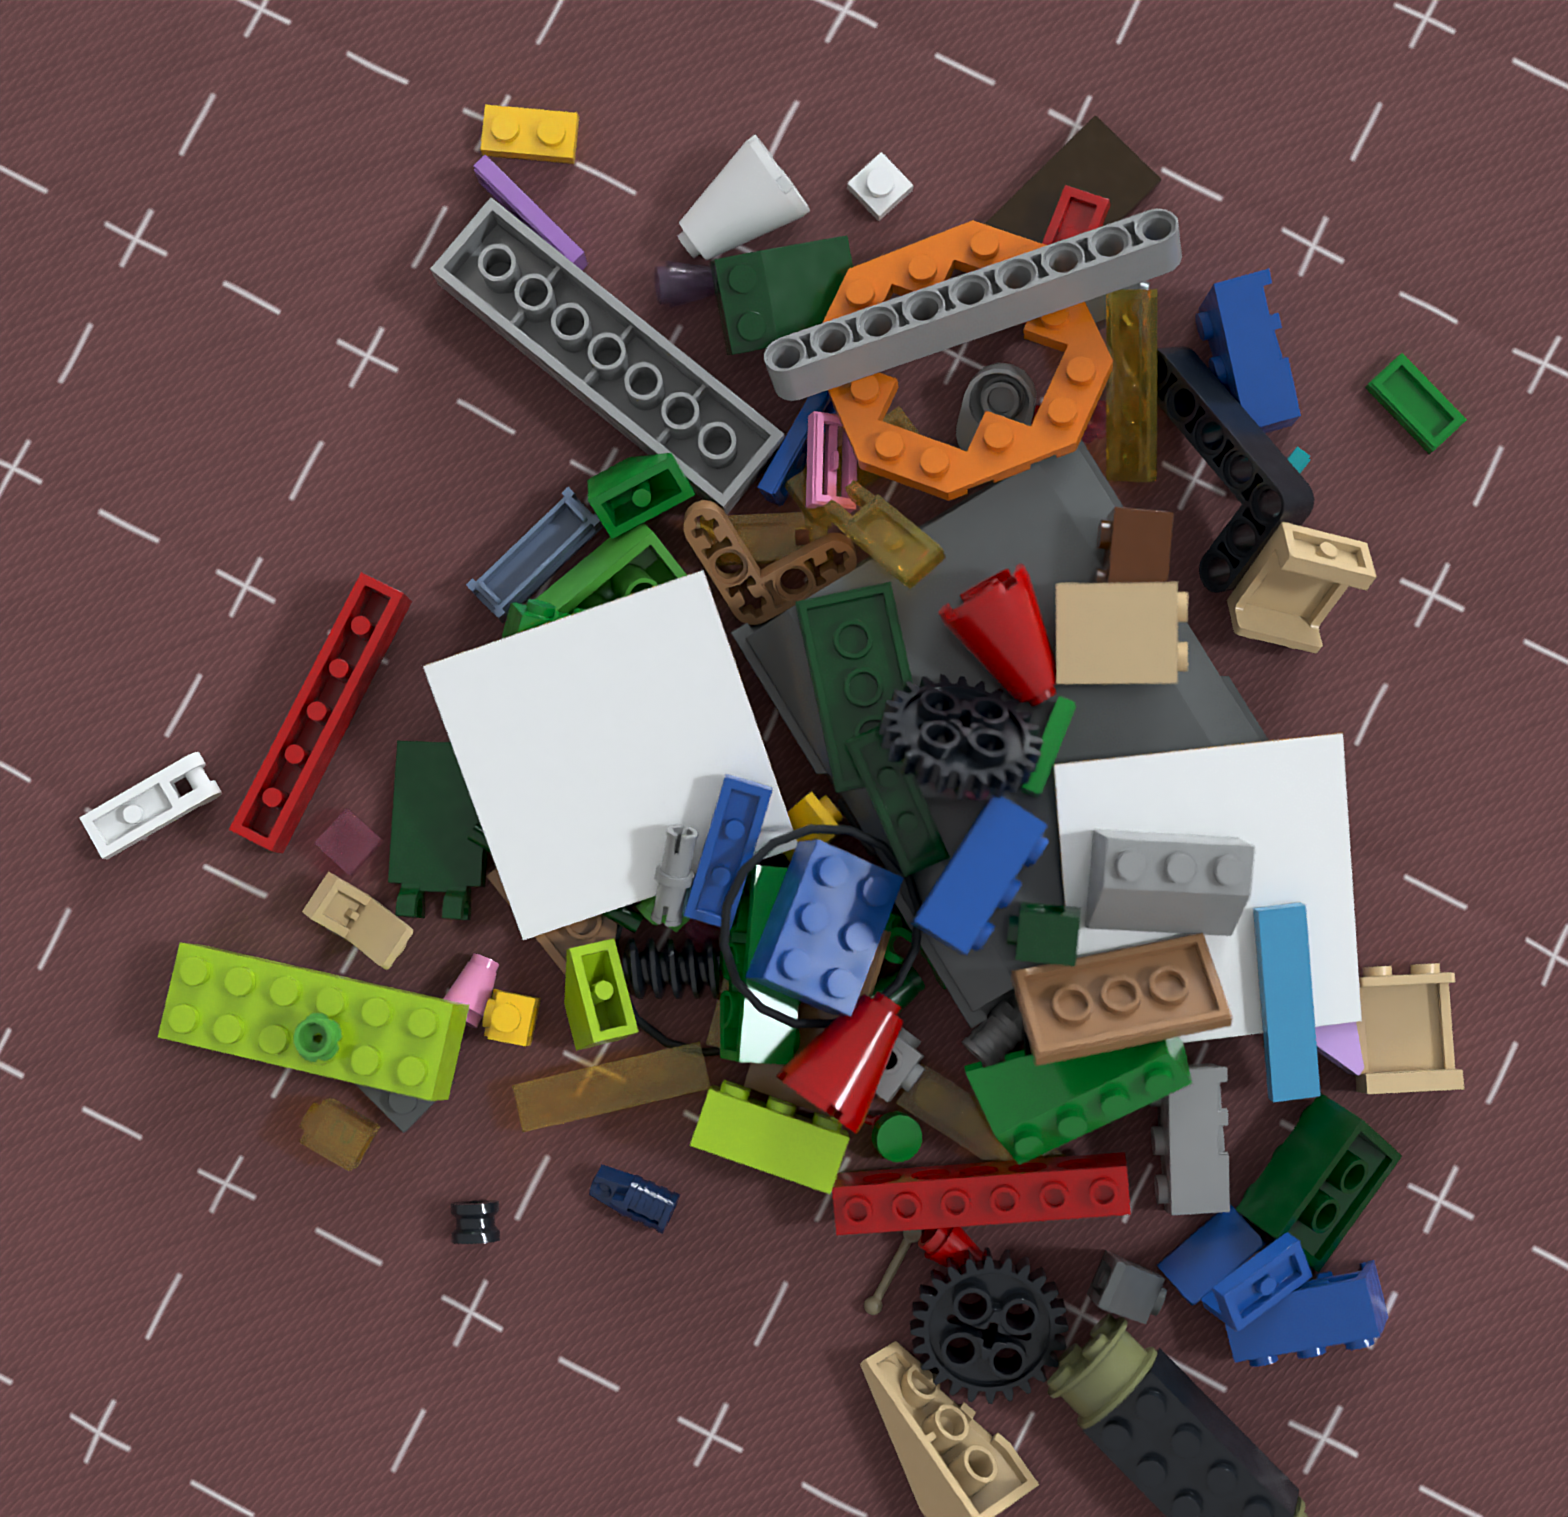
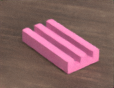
M814 411L808 415L806 508L815 509L820 506L823 507V510L833 511L841 509L842 513L850 514L856 510L857 460L843 428L841 497H836L839 459L837 438L838 426L842 427L837 414ZM825 424L824 495H822L823 439Z

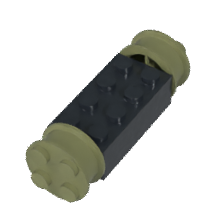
M1110 1313L1107 1314L1092 1328L1089 1333L1092 1337L1082 1348L1077 1343H1074L1059 1357L1060 1368L1047 1382L1049 1385L1048 1395L1051 1398L1060 1396L1079 1415L1077 1424L1083 1429L1082 1431L1166 1517H1309L1304 1512V1500L1298 1496L1299 1489L1161 1348L1157 1351L1153 1347L1144 1349L1125 1330L1128 1322L1124 1317L1115 1319Z

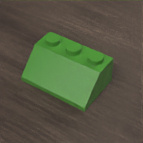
M642 523L613 539L609 537L539 595L536 600L553 604L558 612L573 614L575 608L588 610L687 576V574L654 532Z

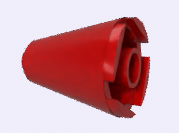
M1020 563L1016 565L1013 573L1014 576L1011 575L1008 568L961 593L960 597L964 602L962 605L952 609L948 602L938 611V614L946 627L1014 699L1020 701L1019 703L1028 701L1031 706H1036L1051 698L1057 692L1054 687L1057 683L1056 661L1029 572Z
M878 991L873 998L862 994L858 998L851 1016L839 1015L781 1068L776 1077L857 1134L863 1126L904 1021L896 1016L901 1007Z

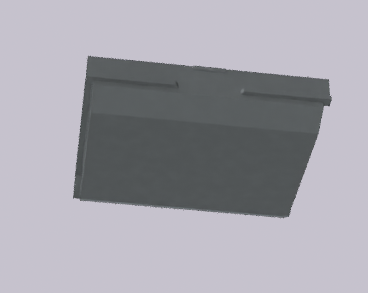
M1081 439L1076 451L1059 458L1056 455L1031 464V469L996 483L992 482L857 563L853 571L806 599L891 582L914 684L919 686L923 676L929 678L934 684H938L940 675H945L951 683L957 684L960 676H964L968 686L975 687L978 682L983 681L985 682V691L992 693L995 690L1002 689L1001 699L1003 701L1014 700L1004 687L946 627L938 611L948 602L952 609L962 605L964 602L960 597L961 593L1008 568L1011 575L1014 576L1013 573L1016 565L1022 563L1029 572L1056 661V584L1065 582L1093 583L1096 568L1103 569L1104 550L1097 549L1100 520H1107V516L1114 507H1123ZM796 606L764 623L754 625L751 628L746 623L732 631L733 638L815 773L825 774L835 790ZM1178 622V642H1188V672H1178V683H1056L1054 687L1057 692L1051 698L1036 706H1031L1028 701L1019 703L1017 712L1028 711L1032 713L1029 724L1039 725L1040 730L1037 737L1042 738L1058 696L1075 702V712L1054 764L1269 741L1230 677L1219 675L1187 622ZM1053 766L1040 797L1034 798L1022 793L1023 783L1019 784L1016 793L1005 788L1003 790V797L1048 825L1041 836L1049 841L1033 866L1030 865L1028 868L1022 865L1015 879L1022 884L1008 907L1002 910L996 907L988 922L995 925L981 950H976L975 952L970 949L967 954L959 955L921 931L920 946L970 1028L988 1019L987 1015L990 1014L989 1012L1002 1000L1007 1001L1015 993L1011 982V971L1047 964L1015 960L1017 945H1008L1007 937L1010 915L1020 916L1021 902L1064 906ZM931 781L919 786L950 856L948 859L912 874L921 904L985 803L992 796L989 791L984 792L982 801H978L971 791H965L960 800L956 798L954 790L951 788H946L940 795L937 794L935 790L936 783ZM866 788L838 793L837 795L840 798L838 805L849 824L886 842L892 849ZM860 841L868 855L875 856L881 868L903 877L880 849ZM903 879L895 905L912 931L913 925L910 922L914 917V908L905 880Z

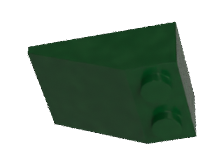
M848 236L760 250L710 261L709 264L727 355L765 349L773 341L781 337L822 324L848 269L853 267Z

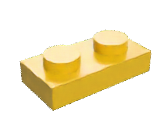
M485 105L481 153L483 156L574 164L579 124L578 113Z

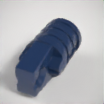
M601 1165L589 1191L590 1196L614 1209L619 1215L627 1216L634 1222H640L647 1228H653L660 1234L664 1233L681 1195L677 1192L669 1191L666 1187H660L655 1182L647 1181L642 1176L633 1175L606 1165Z

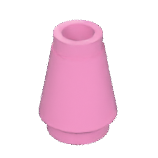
M473 953L470 962L466 964L443 998L470 1005L465 1025L477 1028L480 1020L483 1019L488 999H491L497 975L496 971L499 967L497 962Z

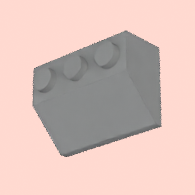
M1093 829L1085 927L1089 929L1184 934L1203 933L1204 935L1232 936L1251 895L1255 846L1238 837Z

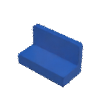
M1286 1232L1214 1285L1212 1290L1201 1298L1204 1308L1238 1333L1313 1277L1300 1241Z

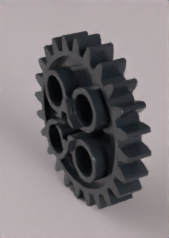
M940 675L938 684H934L926 676L921 678L919 686L910 681L906 682L904 691L895 689L892 699L886 701L879 728V734L883 735L881 748L891 749L888 757L890 762H903L900 771L902 775L916 772L919 775L917 785L922 786L931 781L936 783L935 790L937 794L940 795L946 788H951L954 790L956 798L960 800L965 791H971L978 801H982L985 791H989L997 799L1001 798L1004 788L1016 793L1019 784H1028L1031 774L1035 773L1041 756L1040 750L1043 739L1037 737L1040 730L1039 725L1029 724L1032 713L1028 711L1017 712L1020 701L1017 699L1003 701L1001 699L1003 690L998 689L989 693L985 691V682L983 681L978 682L975 687L968 686L964 676H960L957 684L951 683L945 675Z
M985 1247L982 1260L975 1261L972 1253L967 1250L965 1251L964 1265L959 1266L949 1257L946 1259L948 1268L946 1275L934 1269L931 1271V1280L934 1287L920 1284L919 1295L924 1302H912V1314L917 1319L910 1321L911 1335L917 1336L912 1340L914 1353L922 1354L920 1364L923 1371L934 1368L932 1376L935 1385L949 1379L950 1395H955L964 1387L967 1389L968 1402H973L979 1391L985 1392L988 1404H993L996 1391H1002L1008 1401H1013V1387L1019 1386L1024 1392L1029 1394L1031 1393L1029 1383L1031 1377L1044 1383L1047 1381L1043 1365L1050 1367L1059 1366L1057 1354L1053 1350H1066L1065 1338L1060 1333L1069 1331L1067 1318L1061 1316L1066 1312L1064 1300L1056 1298L1059 1292L1055 1281L1045 1283L1047 1278L1043 1267L1029 1273L1030 1262L1027 1256L1021 1258L1014 1265L1012 1264L1010 1250L1005 1249L999 1260H993L990 1248ZM968 1293H978L983 1296L980 1301L974 1304H966L960 1301ZM1018 1303L1030 1306L1025 1313L1019 1315L1007 1312L1012 1305ZM949 1315H956V1317L947 1319ZM1031 1333L1030 1336H1028V1337H1023V1336H1021V1335H1025V1334ZM958 1337L970 1340V1343L961 1348H954L948 1344L951 1340ZM1004 1348L1017 1350V1353L1009 1358L996 1356V1353Z

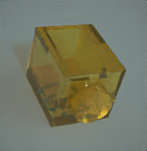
M328 1098L324 1099L321 1105L314 1102L306 1112L300 1124V1128L305 1130L299 1143L347 1171H351L360 1164L381 1125L338 1100Z

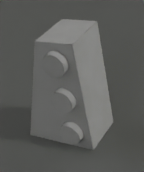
M1212 1063L1191 1064L1188 1066L1193 1084L1150 1103V1107H1157L1158 1126L1151 1127L1152 1151L1154 1155L1161 1156L1162 1174L1155 1175L1154 1177L1157 1204H1164V1211L1170 1215L1230 1212L1229 1154L1225 1152L1223 1126H1228L1227 1108H1222L1220 1082H1228L1227 1067Z

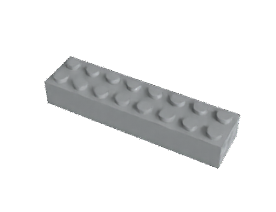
M490 197L430 268L439 286L648 455L672 453L695 493L703 500L717 503L725 511L726 515L771 463L784 441L783 432L492 197Z

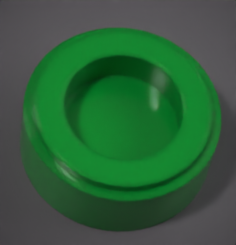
M893 1111L884 1114L875 1123L872 1130V1143L876 1151L887 1160L904 1162L911 1159L920 1149L922 1131L919 1124L909 1115Z

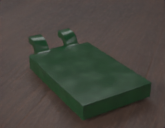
M397 741L388 883L401 884L396 902V916L425 918V891L446 892L443 900L442 918L471 920V887H485L488 851L467 840L475 824L481 825L451 742Z

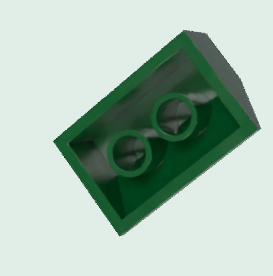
M1321 1092V1096L1316 1097L1313 1103L1304 1109L1295 1128L1284 1143L1275 1149L1271 1161L1258 1179L1246 1189L1242 1201L1235 1209L1274 1240H1277L1286 1232L1300 1241L1308 1265L1318 1273L1402 1157L1397 1150L1363 1119Z

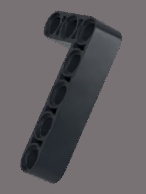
M1185 346L1147 350L1140 356L1137 364V375L1141 385L1242 504L1204 554L1199 564L1200 580L1209 591L1219 593L1234 590L1281 522L1302 526L1314 508L1313 490L1195 351Z

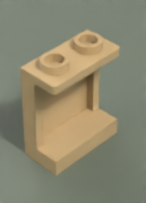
M1281 522L1227 599L1235 634L1249 639L1286 646L1291 649L1318 653L1323 646L1319 626L1346 589L1351 586L1367 590L1376 579L1368 544Z
M1178 581L1164 583H1057V684L1178 683V672H1188V642H1178V622H1188V592H1178Z
M1440 963L1410 965L1411 974L1392 975V966L1362 967L1363 977H1359L1362 1021L1356 1022L1364 1069L1359 1076L1355 1075L1356 1091L1364 1094L1464 1089L1463 1070L1455 1069L1449 983L1455 982V973H1440Z

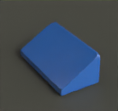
M1230 1204V1212H1220L1213 1215L1156 1265L1191 1306H1194L1204 1295L1212 1290L1214 1285L1235 1271L1262 1248L1265 1242Z

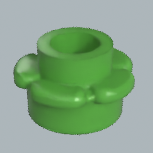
M314 1013L307 1016L296 1027L293 1038L294 1045L299 1054L307 1061L316 1062L318 1059L327 1061L338 1052L339 1046L337 1044L342 1038V1032L335 1020H329L326 1014ZM317 1033L322 1035V1041L319 1043L314 1039Z

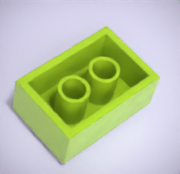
M724 1079L721 1087L712 1084L690 1146L831 1194L849 1141L848 1131L841 1129L843 1124L834 1117H828L814 1112L812 1118L795 1113L796 1105L772 1096L768 1097L767 1103L749 1097L750 1088Z

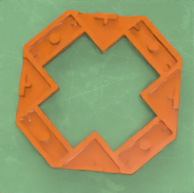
M973 220L849 268L823 323L888 301L893 293L903 296L949 280L955 269L969 273L1047 245ZM1082 302L1027 321L1023 329L1024 339L1064 352L1032 425L1028 426L985 411L967 451L883 421L899 388L896 378L876 373L829 389V397L847 434L860 469L950 501L968 494L967 489L993 480L996 483L1031 469L1030 465L1054 455L1059 458L1076 451L1113 370L1112 357L1086 303Z

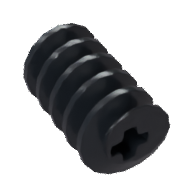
M634 938L628 939L623 953V974L627 989L632 985L638 999L644 998L649 985L652 986L657 999L664 997L668 985L671 986L676 999L683 997L687 985H690L695 999H701L706 986L710 987L714 999H720V952H715L711 938H705L700 952H696L691 938H686L681 952H677L672 938H667L662 952H658L653 938L647 939L643 951H638Z

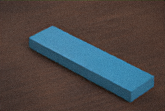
M1297 902L1253 908L1268 1099L1272 1102L1319 1097L1321 1095L1306 905Z

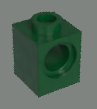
M1021 902L1020 916L1010 915L1007 944L1017 945L1015 960L1076 967L1081 908Z

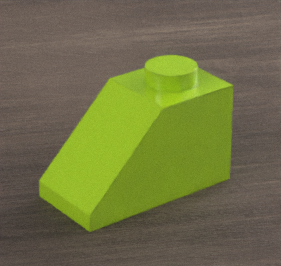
M614 938L567 950L564 1005L576 1051L619 1041L638 1032Z

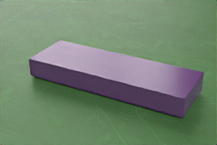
M486 155L474 165V172L478 182L506 210L579 269L583 270L588 265L584 251Z

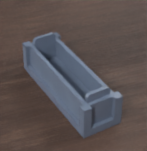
M569 487L562 492L563 498L477 581L472 578L466 584L474 595L502 623L507 619L511 602L524 604L604 527L595 513L592 514L577 499L575 493Z

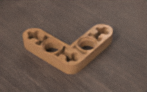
M710 500L697 501L689 506L684 514L683 531L687 541L735 617L745 624L748 623V625H758L795 606L796 601L805 600L856 568L857 555L853 541L844 534L829 533L760 570L725 511L717 503ZM702 515L707 521L715 519L713 522V532L718 542L712 547L711 538L704 528L695 530L698 516ZM834 548L837 553L846 551L843 554L844 562L837 565L833 560H830L820 565L827 560L828 549ZM731 552L737 554L742 559L743 564L737 572L731 574L724 573L715 564L717 558L723 553ZM810 558L814 559L815 567L820 565L821 576L818 578L815 577L813 566L808 561ZM792 568L802 570L807 575L805 585L799 589L786 588L780 581L785 571ZM746 579L747 588L754 598L763 596L761 598V608L755 609L751 604L743 606L745 604V594L740 584Z

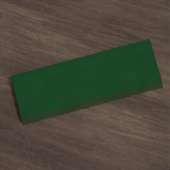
M877 726L846 740L845 743L904 876L907 877L948 859L950 856L921 789L917 785L914 773L902 775L900 771L903 762H890L888 760L891 749L881 748L883 735L879 734L880 726Z

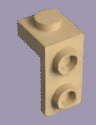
M329 871L302 911L310 919L346 938L377 965L386 970L391 967L395 959L404 951L407 941L413 934V929L377 900Z

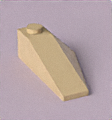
M897 1341L860 1363L915 1499L925 1517H996L1039 1485L1011 1443L999 1433L992 1436L973 1419L976 1412L965 1402L958 1406L940 1389V1384L935 1385L933 1383L932 1373L929 1370L923 1371L920 1362Z

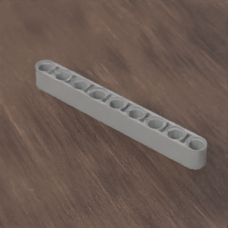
M1165 209L1148 210L781 337L773 341L764 353V362L774 390L784 400H800L1169 273L1180 264L1182 259L1178 219L1172 212Z

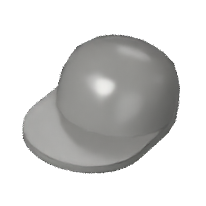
M994 363L985 366L971 379L963 397L956 427V438L961 450H968L985 411L1031 426L1036 408L1037 391L1033 380L1023 369L1009 363Z

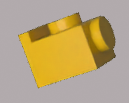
M493 989L492 999H488L483 1016L482 1026L486 1027L484 1036H487L490 1040L525 1047L532 1045L541 998Z

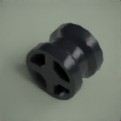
M472 1200L451 1203V1214L456 1218V1229L452 1232V1243L481 1244L500 1241V1230L495 1226V1215L499 1212V1201Z

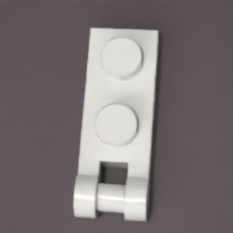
M199 752L187 755L79 817L102 859L108 860L192 810L215 800L222 794L216 781H210L203 770L206 763ZM186 777L193 790L181 797L174 783Z

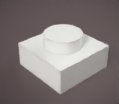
M881 152L847 183V189L880 221L912 192L913 184Z

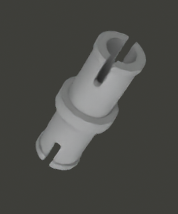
M678 824L667 827L662 864L656 867L655 872L658 888L651 919L655 923L661 924L663 915H667L665 926L668 927L679 926L682 923L686 890L693 885L694 872L691 869L695 843L698 838L697 830L692 827H688L687 834L682 835L684 825Z

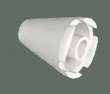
M755 134L746 140L680 220L679 224L683 232L677 235V237L693 258L701 254L706 260H709L802 218L810 212V209L783 169L781 170L771 153Z

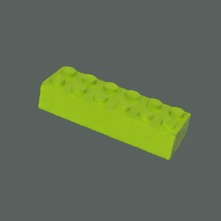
M180 942L158 1038L420 1099L440 1101L449 1099L470 1005L206 945ZM314 1013L326 1014L329 1020H335L341 1028L342 1038L337 1044L339 1050L333 1058L327 1061H322L321 1059H318L316 1062L307 1061L299 1054L294 1045L293 1038L296 1027L307 1016ZM317 1033L314 1037L317 1043L322 1041L320 1033Z

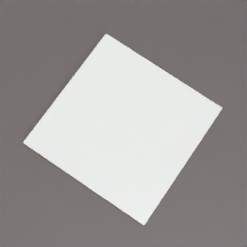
M704 570L423 666L523 940L656 896L658 882L655 880L656 867L662 864L667 839L666 832L667 827L670 825H684L682 835L687 834L688 827H692L698 832L691 864L695 877L725 773L773 787L754 854L771 839L794 831ZM797 839L777 846L765 858L795 849L798 843Z
M1343 733L1053 764L1064 906L1081 908L1076 958L1194 935L1089 929L1085 927L1093 829L1238 837L1255 846L1250 898L1232 936L1204 935L1232 1015V1023L1229 1027L1180 1036L1181 1041L1185 1043L1263 1033L1253 908L1297 902L1306 905L1315 1027L1362 1021Z

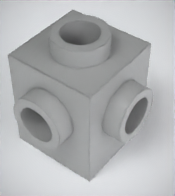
M903 1027L893 1048V1052L897 1056V1064L892 1069L885 1068L876 1094L886 1102H890L901 1087L909 1092L925 1071V1068L919 1065L924 1055L916 1050L921 1041Z

